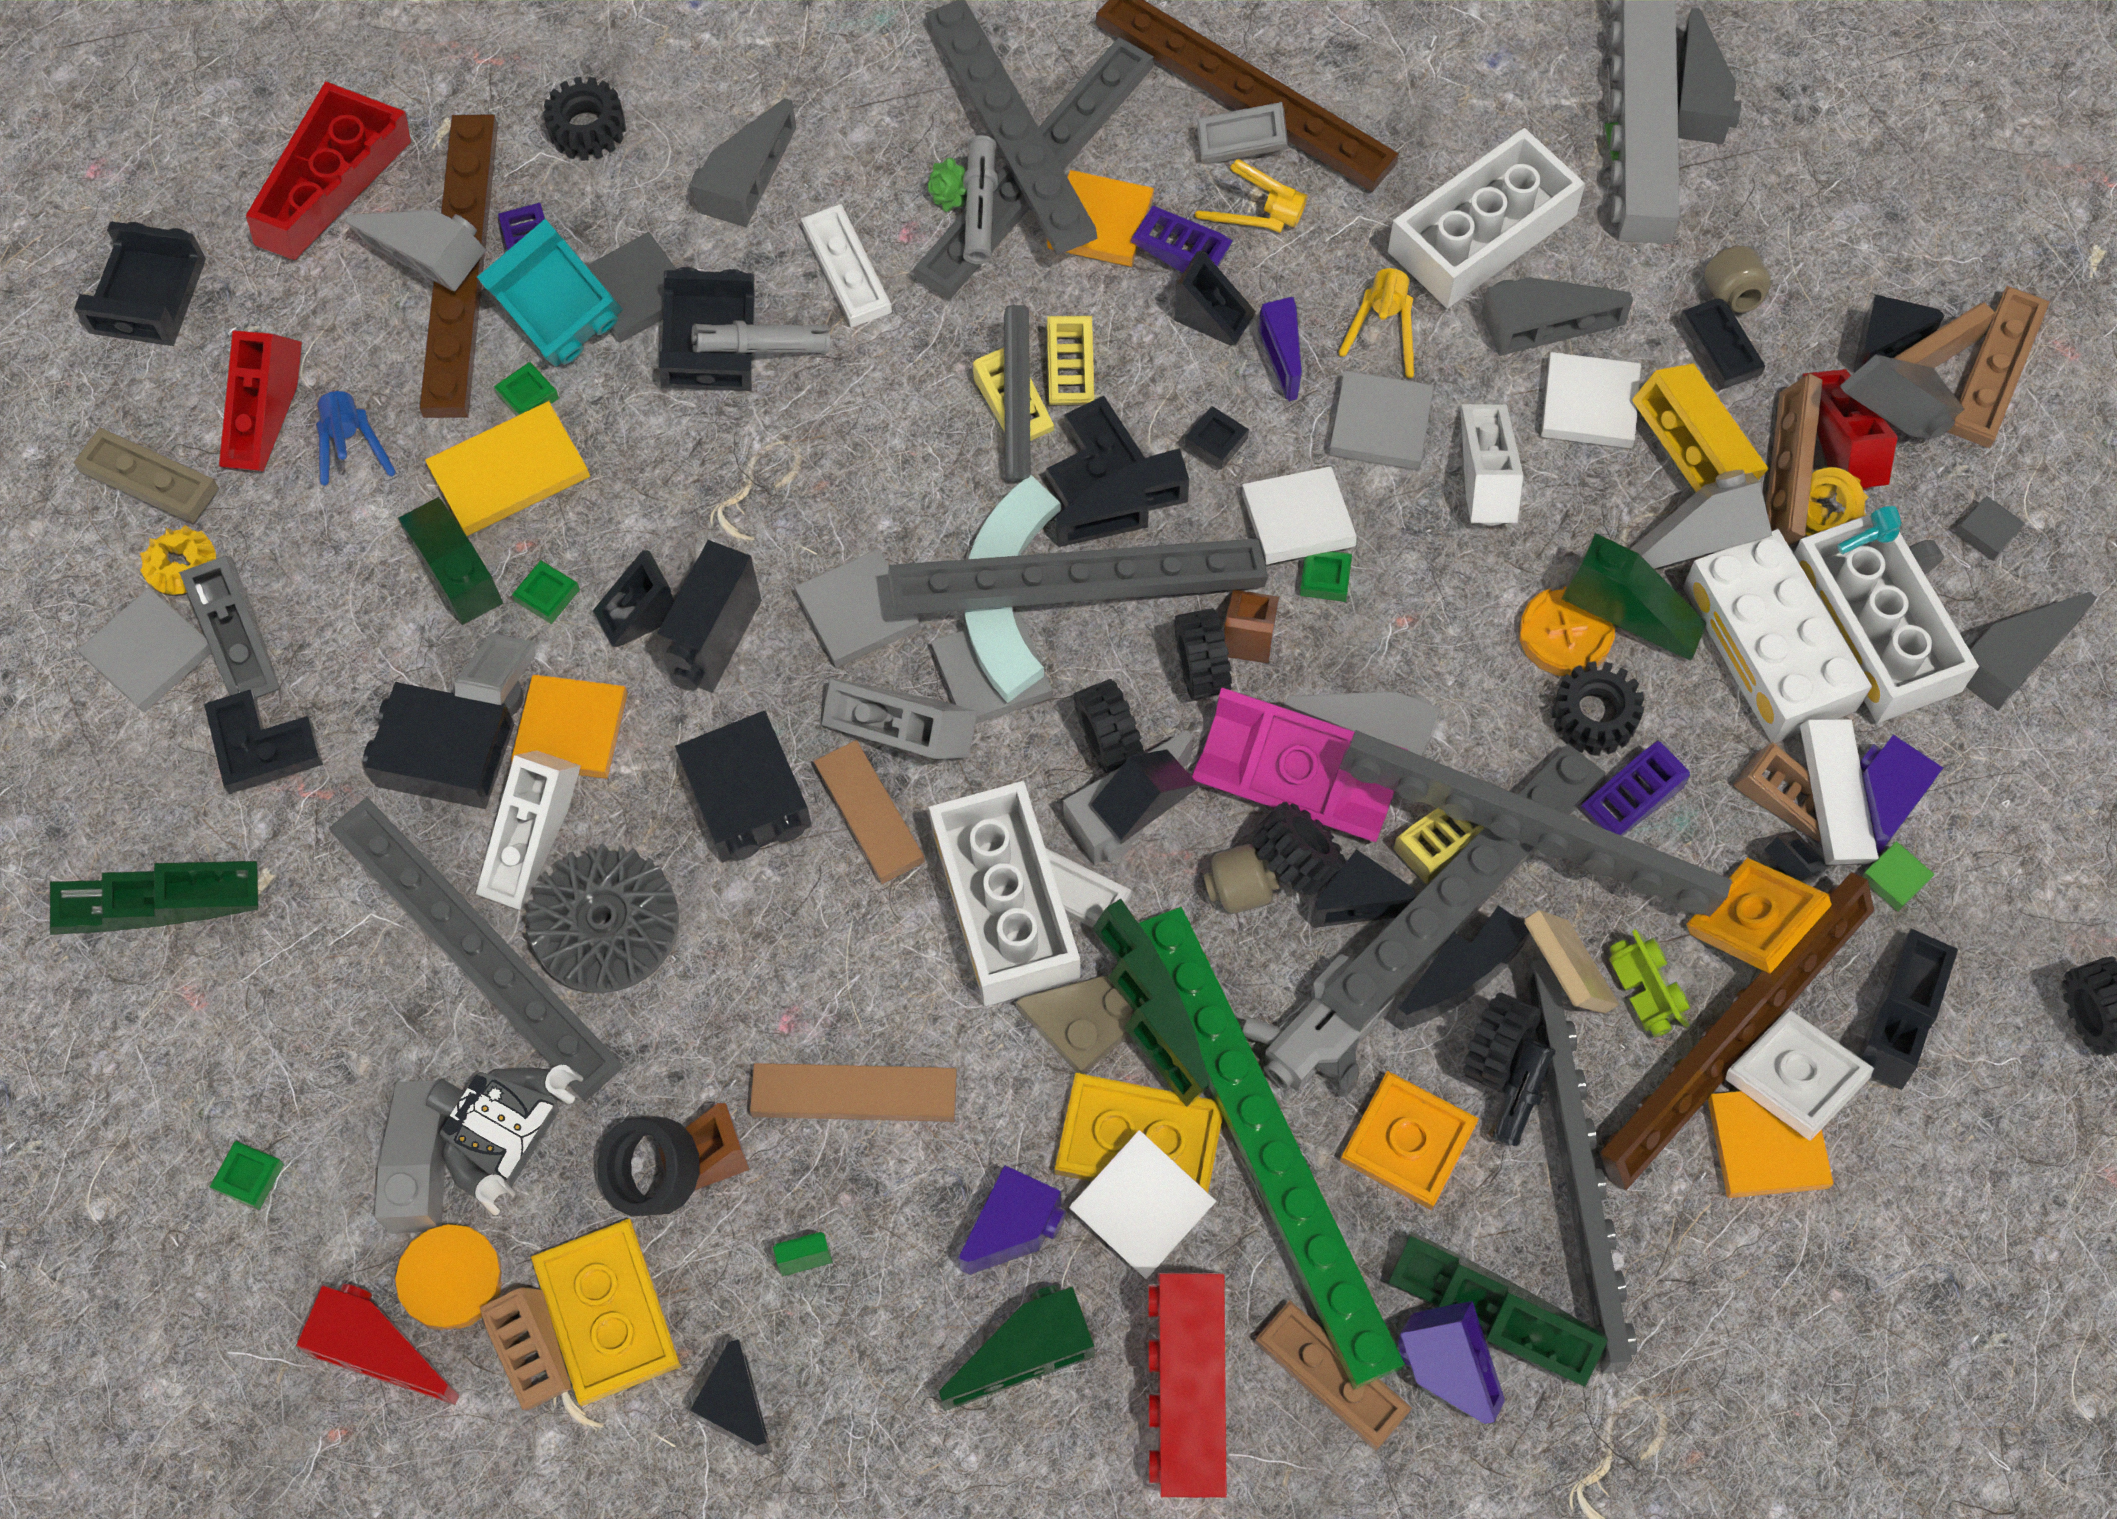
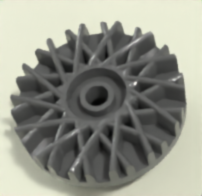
M600 844L597 852L593 850L592 846H587V854L576 857L571 851L567 854V863L561 859L557 860L556 865L558 869L550 876L546 871L543 872L544 883H536L535 885L537 893L535 900H528L531 912L526 913L530 930H527V934L542 965L553 977L563 984L580 991L593 993L619 991L638 984L649 977L668 957L678 934V903L669 880L667 881L660 866H655L649 857L647 861L639 856L637 850L633 848L627 853L625 847L619 845V851H609L605 844ZM610 919L607 923L600 924L602 921Z

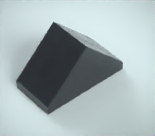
M1203 250L1197 251L1176 284L1174 321L1227 345H1236L1256 311Z
M1875 294L1863 319L1853 372L1855 373L1875 355L1895 358L1936 332L1944 318V314L1937 308Z
M642 550L593 609L612 647H620L660 628L674 603L670 587L650 551Z
M1168 749L1130 756L1091 803L1090 809L1119 843L1122 844L1198 789V783Z
M1356 849L1316 900L1312 916L1313 927L1318 928L1396 918L1416 898L1415 889Z
M739 1339L728 1342L690 1411L697 1421L758 1454L772 1453L745 1349Z

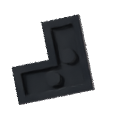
M1103 395L1064 414V424L1082 451L1046 468V475L1064 506L1067 507L1075 498L1098 481L1125 466L1145 459V457Z
M251 689L204 703L223 786L229 794L323 765L316 733L309 716L264 729L257 699Z

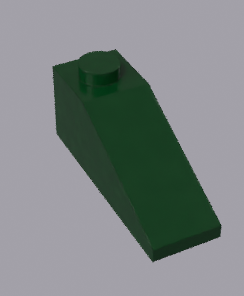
M440 497L398 517L399 522L461 625L504 604L491 574Z
M1597 533L1594 534L1575 566L1561 598L1690 661L1695 655L1707 624L1639 553Z
M1051 1285L1030 1295L1031 1301L1022 1304L939 1390L944 1411L1094 1358L1095 1346L1073 1286L1061 1290L1059 1285Z

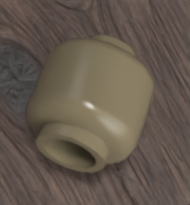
M1732 246L1719 251L1708 263L1704 272L1705 283L1713 298H1720L1726 301L1732 312L1746 313L1754 310L1764 301L1771 287L1770 274L1760 256L1754 249L1747 246Z
M1253 843L1217 852L1212 858V872L1205 873L1204 879L1211 902L1221 900L1227 912L1237 914L1271 903L1273 891L1280 889L1277 872L1275 870L1272 873L1267 867L1269 862L1261 860L1257 854L1260 849L1254 847Z

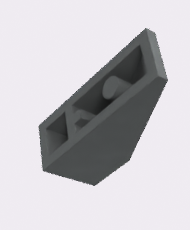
M1691 8L1682 37L1678 73V138L1724 144L1729 127H1737L1741 112V102L1734 101L1736 81L1701 10Z
M784 98L710 152L703 167L697 168L691 181V192L695 195L698 213L747 227L797 128L792 100Z
M1527 277L1515 281L1503 280L1494 286L1487 287L1481 314L1498 355L1502 356L1625 325L1632 306L1633 297L1630 292Z
M1875 355L1840 385L1847 395L1914 437L1925 439L1940 437L1955 424L1954 418L1965 410L1934 368L1885 356Z
M223 556L179 572L229 695L251 689L257 698L280 689L254 611L233 558Z
M2087 592L1994 623L1982 637L1973 633L1965 641V644L1979 665V668L1966 687L1999 711L2079 623L2098 597L2091 592Z

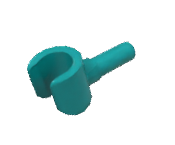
M1885 506L1875 510L1870 515L1873 527L1865 529V531L1838 543L1837 548L1839 552L1843 555L1875 540L1881 543L1894 541L1899 535V528L1902 524L1898 509L1895 506Z

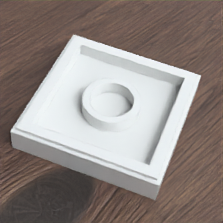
M1550 352L1541 437L1632 449L1635 441L1637 407L1632 399L1639 391L1641 363Z
M1331 466L1242 484V496L1256 537L1259 538L1266 565L1356 546L1357 536Z
M1788 1009L1728 1069L1725 1080L1811 1141L1871 1078L1874 1068L1798 1014Z
M1139 1130L1069 1208L1137 1272L1147 1279L1217 1201Z

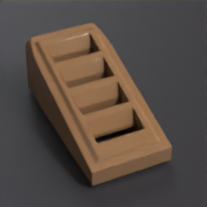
M1774 742L1770 743L1752 757L1733 786L1754 802L1820 842L1818 820L1809 815L1815 806L1809 772ZM1765 770L1772 773L1768 780L1762 776ZM1782 781L1790 784L1784 793L1778 789ZM1801 791L1807 796L1801 805L1798 806L1793 801Z
M518 1288L480 1308L487 1332L522 1410L529 1411L571 1390L543 1290ZM520 1314L521 1318L514 1321L513 1317ZM528 1331L530 1338L520 1342L518 1335ZM537 1351L540 1358L526 1364L525 1357ZM546 1370L549 1378L533 1386L531 1377Z

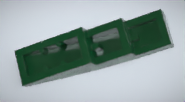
M257 861L154 863V871L102 872V880L50 882V935L160 927L258 910Z
M1120 898L1105 908L1092 929L1118 961V964L1108 976L1109 980L1135 1011L1124 1028L1184 1105L1188 1107L1210 1084L1197 1036L1177 987L1154 945Z
M1412 1231L1389 1276V1283L1437 1305V1308L1472 1301L1482 1331L1486 1334L1487 1341L1583 1387H1586L1608 1342L1607 1336L1560 1308L1477 1263Z

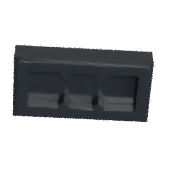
M1716 298L1682 311L1681 323L1722 390L1763 374L1766 367L1726 301Z

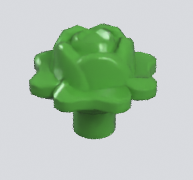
M946 158L943 163H935L928 182V191L933 196L934 203L942 205V209L945 212H951L954 207L964 206V195L967 194V190L963 186L965 169L962 165H956L953 158Z

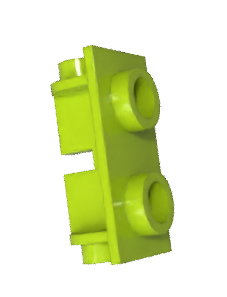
M1637 929L1632 930L1637 942L1629 945L1627 940H1622L1609 948L1612 954L1609 961L1613 965L1626 991L1642 983L1644 984L1645 991L1629 998L1643 1024L1644 1030L1651 1031L1654 1038H1658L1672 1031L1669 1022L1675 1019L1685 1028L1689 1027L1690 1024L1684 1012L1691 1009V1006L1678 982L1676 981L1669 985L1661 967L1667 965L1668 962L1654 937L1646 941L1645 937Z

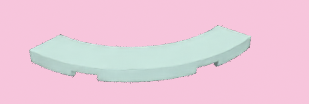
M1030 475L1029 478L1024 479L998 503L986 519L975 539L968 559L1021 555L1036 534L1061 512L1060 502ZM1012 606L965 610L967 631L979 665L992 686L1007 703L1044 677V667L1032 655L1020 635L1012 612Z

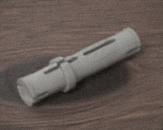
M978 135L969 140L968 170L963 175V186L967 190L963 258L969 263L984 264L989 262L992 256L993 191L998 187V175L994 171L996 141L989 136ZM980 171H982L981 189L979 188ZM978 210H980V229H978Z
M734 320L732 325L694 324L691 334L692 344L697 343V345H693V351L698 353H828L830 348L829 327L826 324L746 325L745 321Z

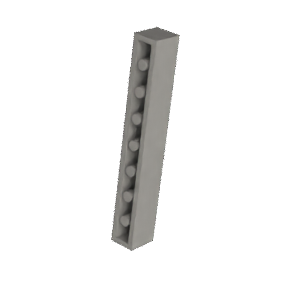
M1610 0L1609 12L1610 14H1616V21L1612 22L1610 30V47L1617 49V55L1612 56L1610 66V82H1617V90H1613L1611 95L1610 116H1617L1618 125H1613L1610 150L1619 152L1618 160H1613L1611 168V187H1618V196L1613 197L1611 205V223H1618V241L1671 244L1680 219L1676 0Z

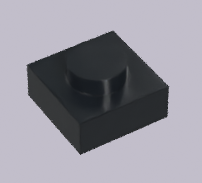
M1211 406L1186 435L1184 447L1222 470L1248 439L1249 429Z
M1795 830L1777 836L1764 849L1773 859L1772 865L1775 870L1803 883L1817 879L1829 867Z

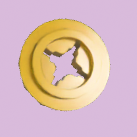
M1828 467L1814 471L1811 478L1805 534L1811 536L1867 516L1864 510L1865 501L1869 497L1863 492L1860 485L1861 480L1845 469ZM1835 493H1837L1836 501L1842 504L1845 512H1832L1827 517L1828 509L1823 507L1822 503L1816 501L1817 499L1833 498Z
M184 525L179 530H172L166 527L165 533L157 539L149 537L148 549L140 553L142 560L140 571L153 589L169 595L185 594L188 592L179 572L215 560L217 558L216 550L202 530L199 532L194 531L187 525ZM169 552H174L178 555L183 553L189 566L187 567L185 564H179L175 561L171 563L167 554Z

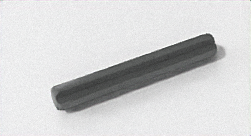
M1024 305L1006 306L1004 312L1005 478L1009 482H1022L1031 475L1029 309Z

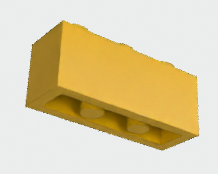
M1694 363L1655 370L1632 399L1695 492L1699 491L1704 485L1716 482L1718 475L1728 471L1744 470L1745 474L1752 472L1759 480L1769 469Z

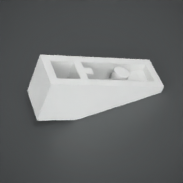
M1461 404L1465 490L1471 523H1482L1489 526H1496L1502 523H1518L1523 471L1507 405Z
M537 750L514 755L476 895L518 910L524 909L568 812L581 765Z

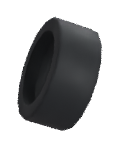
M641 1117L624 1120L614 1126L603 1140L597 1159L598 1180L604 1197L616 1210L631 1217L670 1214L684 1206L695 1191L700 1174L699 1152L692 1135L681 1123L667 1117ZM649 1135L653 1136L661 1145L666 1159L664 1181L654 1197H645L638 1190L632 1176L631 1164L635 1147L643 1136Z

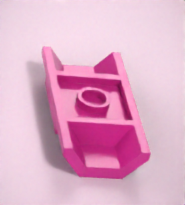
M1223 687L1219 694L1216 714L1203 753L1192 775V778L1197 782L1276 808L1282 802H1287L1289 805L1293 803L1298 805L1301 812L1305 809L1311 813V819L1314 821L1318 819L1323 825L1373 842L1378 840L1395 792L1376 783L1361 782L1355 779L1351 773L1339 769L1343 755L1355 731Z

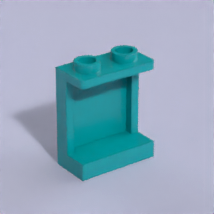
M546 219L477 276L484 287L496 297L540 349L541 354L555 367L560 363L568 364L576 359L584 350L583 344L594 334L602 335L610 330L618 321L617 315L624 310Z

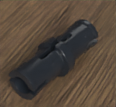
M1529 1038L1524 1040V1046L1511 1079L1505 1083L1502 1090L1505 1093L1492 1128L1488 1132L1491 1137L1512 1146L1520 1145V1139L1534 1105H1540L1543 1094L1539 1090L1551 1059L1556 1052L1554 1048Z

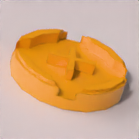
M1564 586L1563 590L1551 591V589H1548L1535 596L1528 602L1519 624V641L1526 656L1540 669L1556 676L1571 675L1573 668L1579 665L1585 671L1588 662L1596 661L1598 667L1606 660L1615 639V627L1613 629L1612 623L1561 599L1566 586Z
M447 1224L428 1229L409 1244L399 1259L395 1277L398 1299L414 1320L430 1329L450 1330L456 1328L458 1330L469 1327L482 1318L480 1308L498 1299L502 1286L500 1256L484 1235L468 1226Z

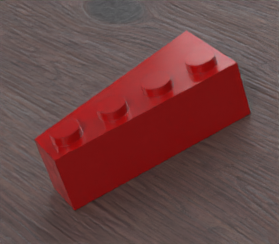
M325 81L245 215L254 245L296 260L411 143L406 111Z
M1157 1272V1284H1148V1317H1158V1339H1148V1371L1158 1372V1394H1149L1148 1414L1149 1428H1159V1450H1149V1484H1159L1160 1497L1227 1498L1225 1274L1220 1272Z

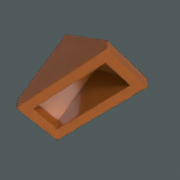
M1233 590L1224 629L1225 645L1228 648L1229 655L1227 656L1229 658L1269 663L1279 596Z
M717 1103L685 1128L692 1135L699 1152L700 1174L695 1190L750 1170L726 1103ZM660 1147L658 1151L666 1172V1159L662 1147Z

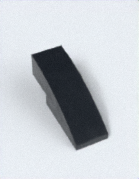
M1180 448L1156 454L1125 466L1098 481L1075 498L1056 516L1058 546L1063 547L1148 528L1149 511L1187 503L1189 476Z
M1498 905L1471 943L1454 932L1399 1007L1393 1026L1403 1031L1428 1022L1458 1007L1481 991L1508 966L1525 945L1530 934L1525 922Z
M1910 928L1884 986L1858 1054L1860 1059L1874 1068L1871 1077L1900 1090L1904 1088L1918 1066L1928 1031L1937 1019L1958 952L1957 948Z

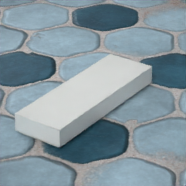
M842 204L801 218L802 228L850 327L853 328L892 313L891 303Z
M1852 719L1807 720L1800 725L1825 863L1826 865L1870 864L1878 859Z

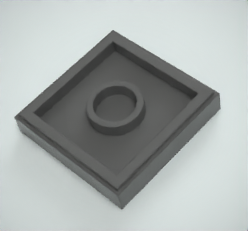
M650 232L586 265L624 309L617 315L618 321L610 329L619 343L663 319L664 271L676 270V268Z

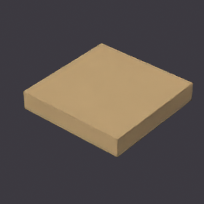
M1542 910L1536 911L1525 919L1526 927L1574 1006L1606 1014L1620 1005L1569 920Z

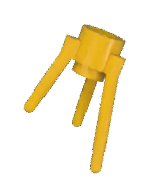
M1236 159L1230 166L1232 172L1270 192L1264 207V211L1271 214L1270 218L1201 210L1196 211L1194 214L1196 219L1264 227L1281 233L1284 225L1293 228L1297 226L1306 206L1308 195L1283 185L1240 159Z
M1386 268L1376 273L1373 286L1365 290L1363 302L1338 353L1341 357L1347 355L1371 307L1379 314L1381 320L1387 319L1388 316L1396 315L1400 311L1405 376L1411 379L1414 376L1411 319L1413 297L1407 294L1410 280L1403 271Z

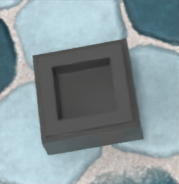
M1986 496L1960 524L1955 534L1994 561L2020 532L2025 522Z

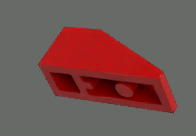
M232 330L219 467L255 471L265 470L298 386L301 341L271 333Z
M1847 369L1803 373L1802 378L1812 374L1823 380L1817 433L1827 466L1845 469L1861 480L1860 485L1863 490H1867L1870 487L1889 485L1898 437L1884 418L1842 390L1840 385L1851 376Z
M346 1283L342 1284L340 1291L322 1285L296 1347L311 1358L456 1405L460 1395L393 1322L370 1301L372 1297L370 1292Z

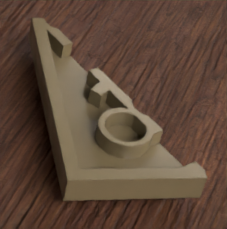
M1109 975L1022 997L1016 1002L1017 1010L1064 1060L1080 1074L1087 1073L1130 1035L1124 1026L1135 1011L1109 980Z

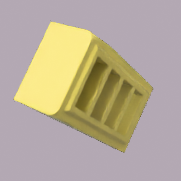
M1047 316L1046 339L1049 405H1085L1094 400L1092 316ZM1057 338H1082V344H1057ZM1083 353V359L1057 360V354ZM1058 369H1083V375H1058ZM1058 385H1084V393H1058Z
M1003 347L976 359L973 362L974 381L1005 432L1004 392L1000 394L998 390L1004 388ZM1030 378V414L1034 413L1036 417L1030 420V441L1054 431V424Z
M1437 808L1396 838L1393 850L1425 884H1428L1485 827L1478 825L1474 828L1467 820L1462 821L1451 818L1466 833L1460 837L1445 822L1451 817L1444 810ZM1438 828L1452 844L1446 847L1432 831ZM1424 838L1438 854L1432 856L1420 841Z

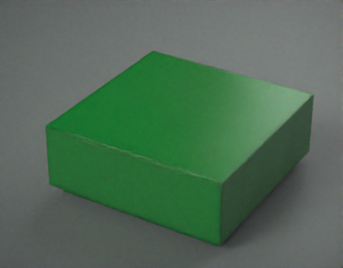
M528 362L494 386L497 396L515 416L548 401L552 404L559 399L557 390L531 362Z
M1330 551L1306 556L1304 559L1300 596L1346 602L1352 554Z
M540 560L512 593V596L517 604L552 624L580 591V588L576 581Z
M234 1141L209 1187L214 1192L260 1210L284 1163L278 1158Z
M822 1232L777 1243L773 1246L777 1266L782 1277L833 1263L826 1236Z

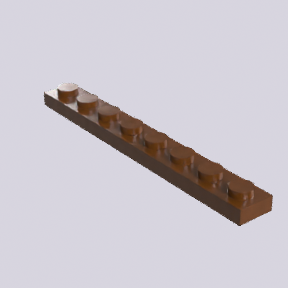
M1108 0L1096 13V25L1117 38L1120 37L1154 56L1153 59L1236 110L1282 102L1288 141L1369 191L1373 192L1397 165L1398 152L1145 0Z
M495 114L452 115L441 214L451 219L457 214L467 220L477 230L474 237L486 249L498 123ZM485 253L455 292L435 281L433 282L420 400V411L423 418H469L482 283L477 276L484 270Z
M1850 872L1839 886L1831 888L1827 894H1829L1832 906L1774 971L1769 974L1762 970L1747 989L1740 990L1734 997L1731 1007L1716 1023L1709 1025L1704 1030L1699 1042L1684 1059H1679L1674 1063L1664 1082L1653 1094H1649L1641 1100L1636 1113L1621 1130L1613 1132L1608 1137L1600 1155L1610 1182L1627 1191L1725 1080L1728 1069L1781 1017L1874 912L1868 879Z

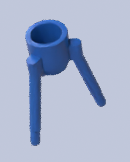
M334 391L323 395L317 403L321 420L316 423L319 434L320 484L323 486L329 484L330 436L334 438L338 458L344 460L347 458L345 439L353 436L356 428L361 429L387 475L394 476L396 471L369 425L366 411L364 409H356L352 395L344 391Z

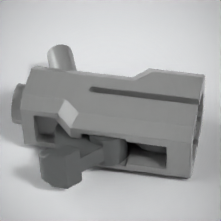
M1340 954L1315 980L1311 992L1312 1002L1294 1021H1285L1280 1027H1276L1247 1017L1243 1033L1249 1039L1269 1045L1265 1053L1264 1062L1267 1065L1264 1069L1267 1075L1280 1087L1287 1089L1290 1086L1299 1091L1317 1071H1321L1331 1078H1338V1094L1341 1097L1347 1096L1356 1087L1359 1077V1069L1356 1062L1357 1046L1390 1012L1394 997L1361 1032L1321 1000L1324 990L1353 962L1349 957Z

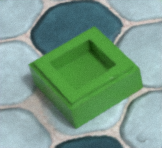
M1896 841L1864 872L1862 877L1868 879L1869 887L1899 912L1935 874Z

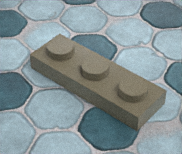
M101 427L98 428L73 462L79 472L192 524L195 523L219 489L213 478Z

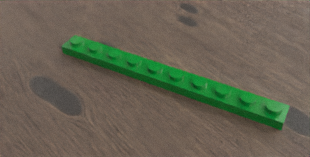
M1182 906L1140 922L1139 925L1151 940L1177 987L1197 1036L1210 1082L1209 1088L1353 1389H1358L1401 1370L1405 1363Z

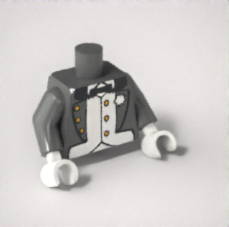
M558 1065L552 1070L534 1067L497 1069L491 1075L479 1072L466 1091L461 1090L444 1079L439 1080L431 1091L426 1106L448 1117L439 1133L445 1144L442 1157L456 1185L479 1200L492 1215L496 1216L500 1213V1210L493 1204L499 1195L505 1193L511 1197L515 1196L516 1193L512 1189L513 1184L559 1113L557 1100L550 1096L555 1095L567 1104L574 1102L575 1096L566 1091L565 1088L573 1080L582 1082L583 1077L570 1067Z

